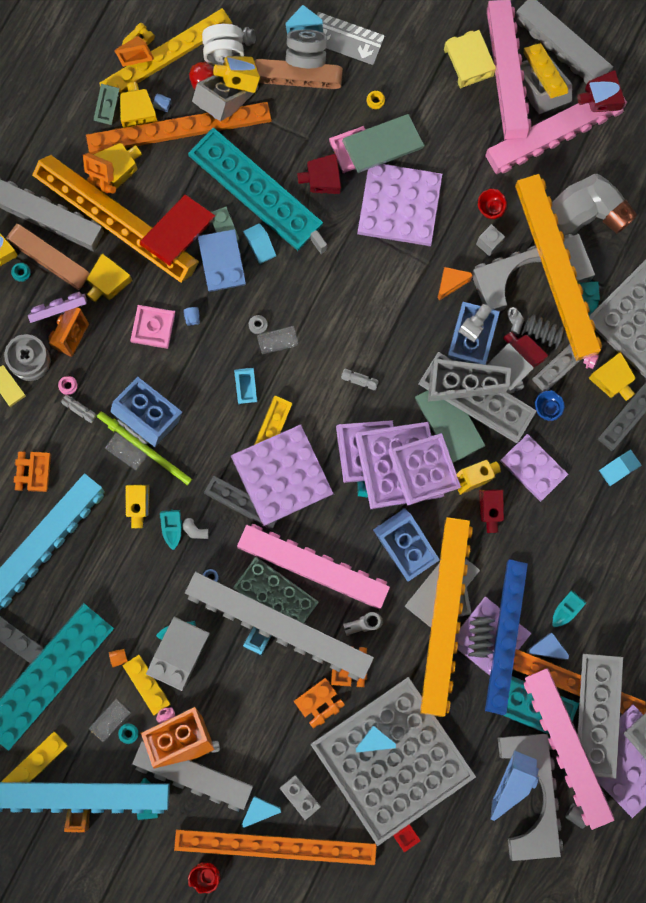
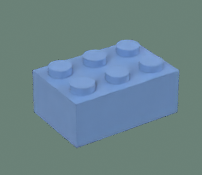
M462 302L447 357L453 361L486 365L500 311L491 309L492 311L483 323L484 329L473 342L458 331L466 319L474 316L481 306Z
M139 377L113 401L111 407L112 414L154 447L179 423L182 414L181 410Z

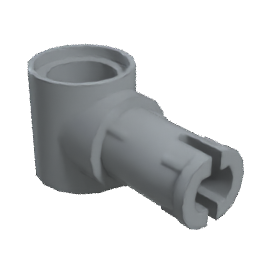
M482 304L474 316L466 319L458 332L475 342L484 329L483 323L492 311L491 308Z
M368 613L360 617L359 620L344 623V629L351 627V629L345 630V633L348 636L360 631L377 630L382 626L383 618L378 613ZM371 616H376L378 619V624L375 627L369 625L368 620Z

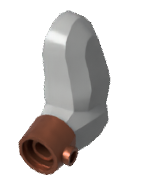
M593 174L570 185L552 201L551 207L553 214H556L559 224L557 226L559 232L562 231L564 236L568 234H573L574 236L582 227L592 222L596 217L603 219V223L618 234L637 216L618 189L599 174Z

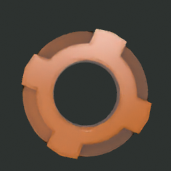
M124 649L109 652L112 667L128 662Z

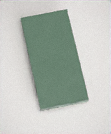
M409 114L347 136L342 140L358 173L418 151L424 147Z
M428 390L415 396L434 434L442 433L452 463L485 447L483 440L467 413L445 400L428 402Z
M257 557L254 558L233 587L237 592L303 624L319 603Z

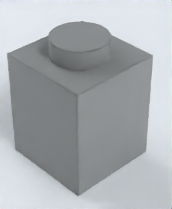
M491 224L479 236L476 245L487 255L491 256L503 243L505 236Z

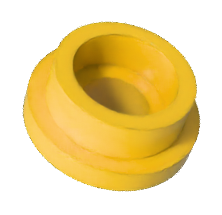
M372 91L367 96V104L372 109H380L385 103V97L379 91ZM373 99H378L379 102H378V103H374L372 100H373Z

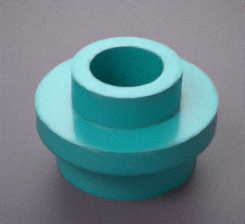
M17 263L13 266L11 274L16 281L23 282L30 277L31 271L27 264ZM24 270L23 275H18V272Z
M124 724L119 729V739L126 744L135 742L138 738L137 727L133 724ZM127 730L132 731V736L129 738L125 735Z

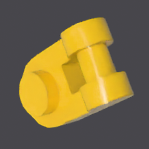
M139 23L135 30L123 40L122 45L140 35L144 37L143 40L148 45L154 40L155 35L148 31L143 23Z

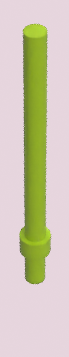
M102 411L97 415V418L107 424L111 431L119 433L186 485L191 483L192 479L149 446L139 441L138 438L123 428L116 419H111Z

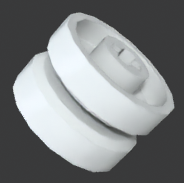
M216 24L203 30V55L207 63L223 65L224 59L227 56L244 57L243 33L238 26Z

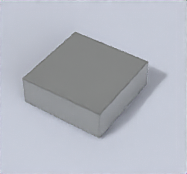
M318 231L312 232L311 241L320 254L324 253L327 250V243Z

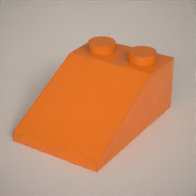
M78 307L67 310L59 316L58 326L55 331L51 332L48 339L52 348L71 357L89 325L82 310Z
M195 707L141 733L153 768L196 759L215 750L204 719Z

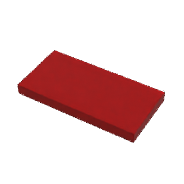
M184 195L140 240L139 245L171 266L214 220L215 215L187 195Z

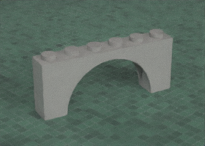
M568 234L564 236L565 242L563 244L565 249H568L571 259L569 261L571 267L574 266L577 272V277H575L577 284L591 281L595 273L580 235L573 236V234ZM536 246L527 249V252H515L509 258H497L491 264L486 265L483 263L473 269L472 278L482 304L496 311L505 310L507 306L505 300L506 281L517 268L528 263L541 262Z
M548 734L498 738L500 758L511 759L513 752L517 751L537 759V768H539L537 777H539L543 792L542 811L536 823L524 834L508 838L509 856L512 861L561 857L560 852L563 851L562 839L558 837V831H561L560 819L556 818V811L559 810L558 799L554 798L556 780L552 778L551 770H554V760L550 758L549 750H552L548 741Z

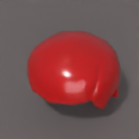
M199 62L192 66L189 78L194 89H196L198 82L214 75V66L207 62Z
M488 189L479 196L478 208L486 218L497 219L503 216L507 210V201L499 190Z
M202 862L194 866L188 875V884L197 893H211L217 889L220 883L219 870L211 863Z

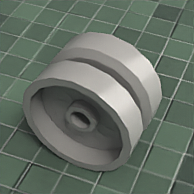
M302 29L290 31L287 34V46L289 48L286 51V62L288 64L308 69L325 65L326 52L324 49L327 47V36L324 33Z
M28 334L18 335L6 346L4 353L5 363L13 374L21 380H38L49 370L51 363L50 353L37 337Z

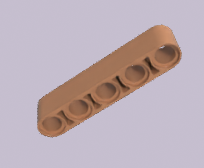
M254 60L260 76L258 83L325 89L341 88L343 69L338 65L325 64L322 67L308 69L292 66L286 61Z
M17 223L5 238L11 245L78 290L81 289L90 275L83 267Z

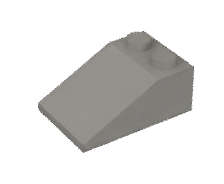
M526 60L520 65V70L524 71V81L522 84L526 86V95L531 105L539 114L572 102V83L554 62L553 64L568 87V94L550 99L530 63Z
M213 75L197 83L192 102L199 106L200 109L211 114L215 119L221 121L236 112L254 93L229 88L225 85L223 77Z
M173 617L146 674L182 691L190 679L210 633L177 617Z

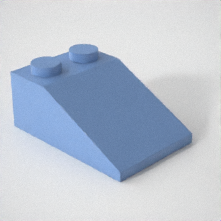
M235 229L198 236L208 291L212 292L246 285Z
M405 508L373 529L407 581H410L439 561L438 556L416 521Z
M517 751L513 752L492 800L491 820L495 821L528 796L532 788H536L539 777H537L539 772L537 759Z

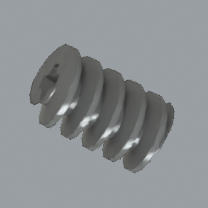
M533 314L528 318L521 335L527 331L529 337L533 334L535 335V341L541 337L542 344L548 340L549 347L555 343L557 349L564 334V327L561 326L557 330L556 323L550 327L549 320L543 324V318L540 317L536 321V315Z
M472 617L476 620L470 621V625L475 628L470 629L469 632L475 636L469 637V640L474 642V644L469 645L468 648L474 650V652L468 653V656L489 658L488 655L493 654V651L489 650L488 647L494 646V643L488 641V639L494 638V635L490 634L489 631L495 630L489 623L495 622V619Z

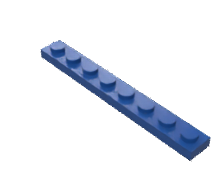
M510 559L506 565L485 711L500 715L507 713L528 565L527 563Z

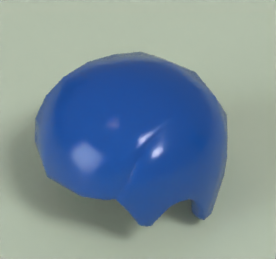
M543 391L537 396L535 401L536 412L544 420L554 421L563 415L565 409L564 401L554 391Z

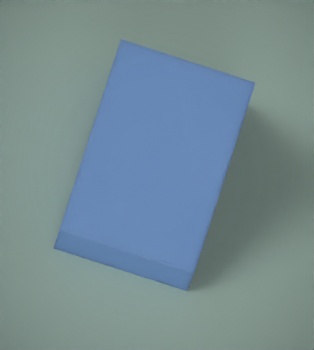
M552 633L546 635L527 650V654L562 660H568L569 658L567 652Z

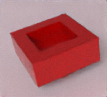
M410 824L393 835L404 852L420 842Z

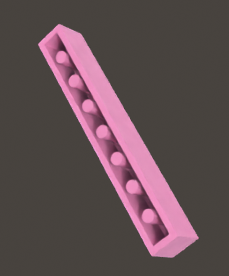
M510 0L489 1L487 18L493 61L496 67L495 76L504 140L527 138L528 130H531V120L527 118L529 105L525 103L527 92L526 86L522 84L524 81V71L520 70L522 56L518 54L520 44L519 38H516L515 35L517 34V23L513 21V18H515V8L511 7Z
M625 100L622 110L592 112L589 103L583 105L578 103L532 126L531 130H528L527 138L507 139L489 148L486 158L496 174L500 172L506 173L512 169V166L516 164L522 165L528 161V158L541 155L545 149L549 147L553 149L565 139L569 141L581 131L585 133L597 123L598 125L603 124L609 117L620 115L624 112L627 101Z
M255 524L251 526L246 525L237 545L239 549L374 608L381 609L390 588L386 585V581L376 578V580L368 578L369 574L361 570L358 573L352 571L351 566L341 562L338 565L329 556L323 555L320 557L315 555L316 551L308 547L301 549L297 547L298 543L289 539L285 542L279 539L280 536L276 533L262 532L263 528Z
M546 668L525 678L526 682H524L525 689L528 694L532 693L533 707L536 713L540 711L543 718L540 720L544 731L548 730L551 736L548 741L552 750L556 749L559 757H556L560 768H565L567 776H565V780L569 788L573 787L576 793L573 795L577 807L581 806L584 814H581L585 825H590L591 830L614 821L612 811L549 669Z

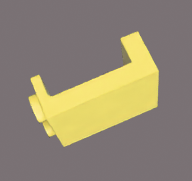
M480 30L475 32L469 31L464 36L452 37L445 42L444 51L445 53L448 52L458 75V85L460 88L494 76L496 67Z

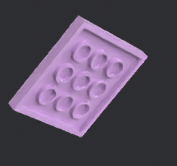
M385 164L368 169L357 234L431 246L442 174Z
M424 422L357 432L355 437L370 509L406 504L407 502L388 450L431 437L429 423ZM441 494V495H438V496H435V497H432V498H429V499H426V500L436 499V498H442V497H444V494Z
M301 425L231 455L263 526L333 494Z
M633 704L620 715L616 778L596 777L599 784L632 818L646 806V760L623 734L643 715Z

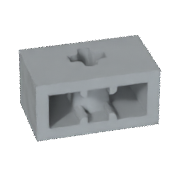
M296 775L280 787V790L304 820L321 807Z

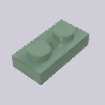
M101 84L94 121L112 125L120 88Z
M227 207L211 212L215 215L212 223L216 233L235 229ZM235 230L236 238H237V243H239L240 240H239V237H238L237 232H236V230Z

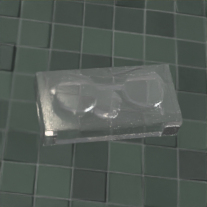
M294 326L257 335L262 355L298 346Z
M115 433L105 447L108 452L136 471L148 456L117 433Z
M115 699L90 726L89 730L104 742L131 712L119 700Z

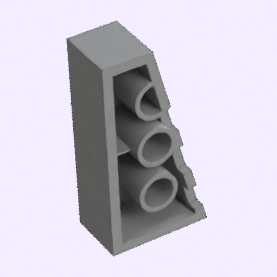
M434 359L431 364L428 402L505 393L510 387L511 368Z

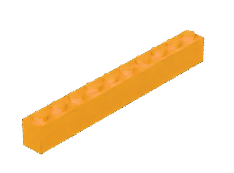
M52 155L38 161L32 176L182 283L192 276L199 263L194 257L184 251L169 266L139 245L140 240L152 227Z
M539 174L517 180L515 187L575 360L578 361L597 355L601 351L602 344L599 337L596 338L594 321L589 318V306L587 302L583 301V289L580 284H577L575 278L577 277L576 269L574 266L571 267L569 261L571 259L570 252L564 247V235L562 231L559 232L557 215L553 214L550 196L547 197L545 192V181L540 178Z
M448 517L445 520L420 714L444 717L445 713H449L450 701H447L448 693H452L453 681H450V674H454L455 662L452 661L453 653L456 654L458 642H455V634H459L460 622H457L458 614H462L463 603H460V595L464 596L465 584L462 583L463 576L467 575L468 565L465 564V557H469L470 546L467 545V540L471 538L473 527L469 526L470 521Z

